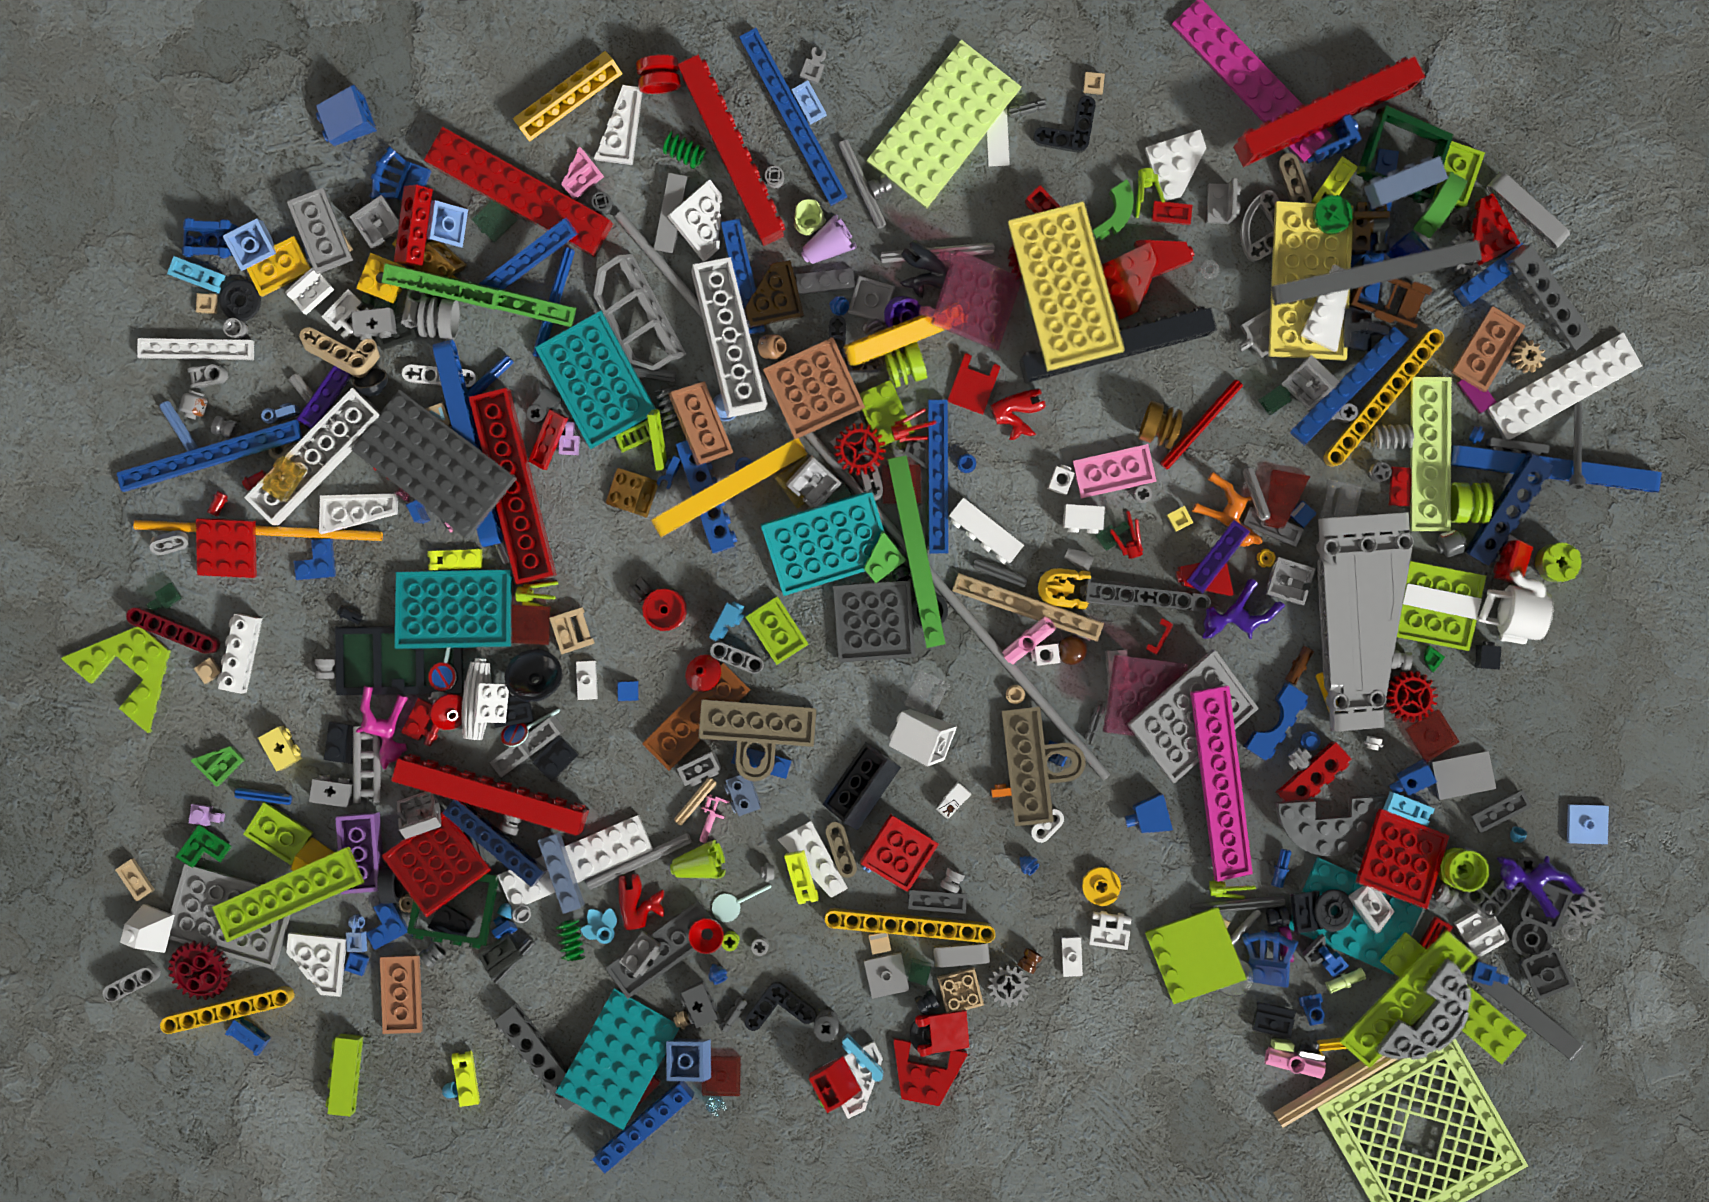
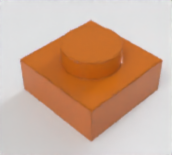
M1005 783L995 784V788H991L992 798L1012 796L1010 786L1006 787Z

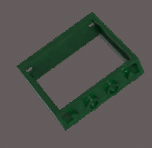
M1386 105L1376 112L1356 175L1362 177V180L1370 182V180L1382 176V179L1388 177L1370 169L1385 122L1437 143L1432 159L1440 157L1443 166L1454 134ZM1438 183L1407 196L1412 198L1414 202L1423 204L1433 199Z
M485 874L477 880V882L489 883L479 938L416 929L420 908L414 900L407 933L412 934V938L423 940L424 936L431 937V941L442 943L443 939L450 940L452 945L461 946L462 942L469 943L471 948L480 949L481 945L486 946L499 883L498 876Z

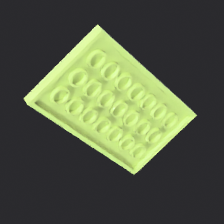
M961 40L870 155L867 163L881 174H886L890 181L927 209L1017 95L1021 86Z

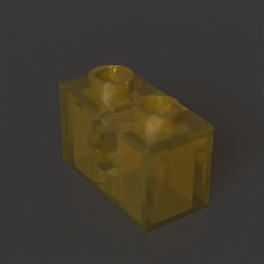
M282 456L274 463L272 473L268 474L263 480L264 485L261 489L278 500L287 502L307 472V469L289 457Z

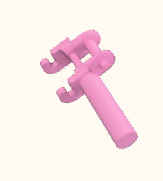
M711 794L706 796L708 799L705 807L703 806L702 809H704V812L710 811V814L707 816L699 839L700 842H707L715 817L722 819L725 817L716 813L718 802L722 801L729 804V800L719 796L714 798ZM711 800L715 801L713 809L709 808Z

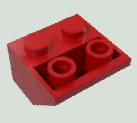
M1519 540L1508 541L1505 546H1501L1499 549V555L1501 556L1493 570L1495 573L1494 578L1517 585L1510 574L1519 571L1521 576L1525 577L1533 547Z
M844 1055L809 1073V1081L827 1113L844 1105L862 1090Z

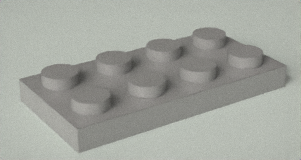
M324 188L287 201L316 274L353 261Z

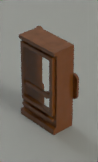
M1399 279L1389 280L1387 282L1395 285L1387 305L1384 306L1385 310L1383 312L1357 302L1363 286L1353 288L1349 300L1350 305L1372 312L1376 318L1389 323L1396 321L1413 328H1417V324L1414 321L1425 294L1430 295L1432 292L1430 286L1419 282L1410 284ZM1401 286L1407 290L1397 315L1394 316L1387 313V311L1390 310V304L1397 287Z

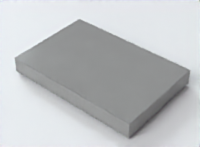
M1489 751L1430 762L1432 773L1437 780L1435 788L1438 800L1496 789Z

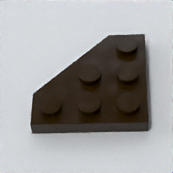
M791 260L770 265L744 308L748 328L802 318L804 316Z

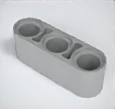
M717 642L710 649L713 658L750 673H759L764 668V661L761 657L724 642ZM718 645L724 647L725 652L722 656H718L715 653V648ZM735 652L741 653L743 657L740 663H735L732 659ZM753 659H757L760 662L758 670H753L750 667V662Z
M969 942L933 946L935 967L975 965L990 962L988 943Z
M150 964L106 986L102 993L103 998L108 1002H114L156 981L160 977V968L155 964ZM146 970L151 973V978L146 976ZM129 979L133 980L134 987L129 984ZM112 988L117 990V996L113 994Z

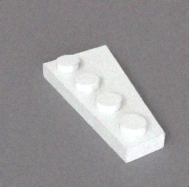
M398 495L320 496L319 533L325 534L398 514Z

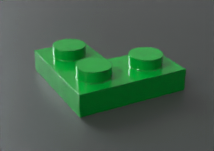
M198 825L176 858L193 868L204 852L221 862L232 846Z

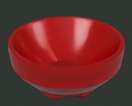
M703 918L691 926L688 935L689 942L696 951L710 954L721 946L724 932L717 921ZM704 929L712 930L713 937L711 939H704L702 937Z

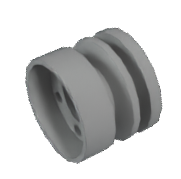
M423 296L417 315L419 335L421 337L429 335V337L434 338L438 332L441 339L454 340L458 333L460 321L458 301L443 298L439 305L436 297L430 299V297Z

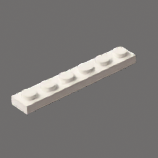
M138 338L137 357L150 359L254 360V341Z

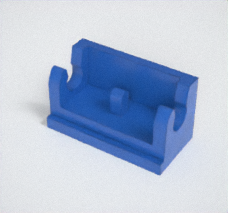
M243 1017L234 1019L225 1035L232 1036L252 1050L255 1056L260 1055L271 1039L269 1035Z

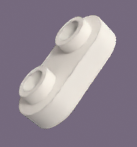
M1052 809L1053 815L1057 816L1056 821L1035 824L1032 827L1031 835L1035 841L1040 843L1046 842L1061 827L1064 822V816L1061 811ZM1038 829H1043L1044 834L1038 835Z

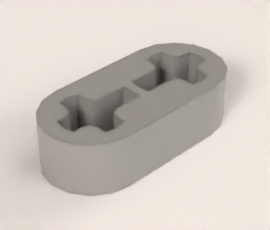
M873 464V479L870 480L868 474L864 475L863 469H861V477L865 492L872 490V484L875 485L878 491L873 496L875 500H878L883 495V486L878 468Z

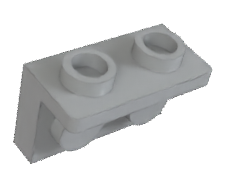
M642 931L619 963L634 973L633 976L635 978L639 974L643 976L649 968L647 963L650 959L655 960L660 954L659 947L661 944L645 931Z

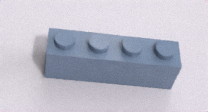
M1432 156L1420 160V165L1416 166L1415 163L1403 167L1404 171L1400 173L1397 169L1387 173L1388 177L1385 179L1379 176L1370 180L1371 184L1364 188L1372 209L1448 179L1441 158L1432 159Z
M560 832L539 839L538 843L563 914L581 908L585 903Z

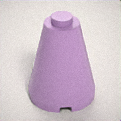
M836 214L802 247L803 252L801 254L807 263L810 261L814 264L854 250L857 246L855 242L851 243L850 238H852L850 231L841 219L838 220V215Z

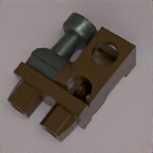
M1357 202L1355 212L1353 213L1351 255L1369 254L1370 234H1376L1377 243L1373 245V253L1383 254L1389 252V245L1385 243L1386 231L1390 224V211H1387V204L1375 208V211H1367V202Z

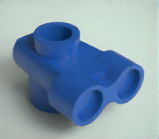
M1321 993L1299 997L1300 1006L1304 1008L1309 1026L1324 1023L1325 1014L1321 1008V1002H1323ZM1312 1011H1314V1012L1316 1013V1017H1315V1018H1312V1017H1311V1012H1312Z

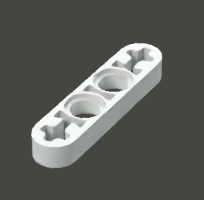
M407 365L402 370V376L408 382L441 385L437 367ZM411 369H413L414 372L421 373L422 380H420V376H412V379H410L407 372H411ZM462 369L464 377H467L468 374L473 377V381H469V384L465 381L466 388H471L478 381V377L473 371ZM429 370H433L436 375L432 381L426 379V373Z

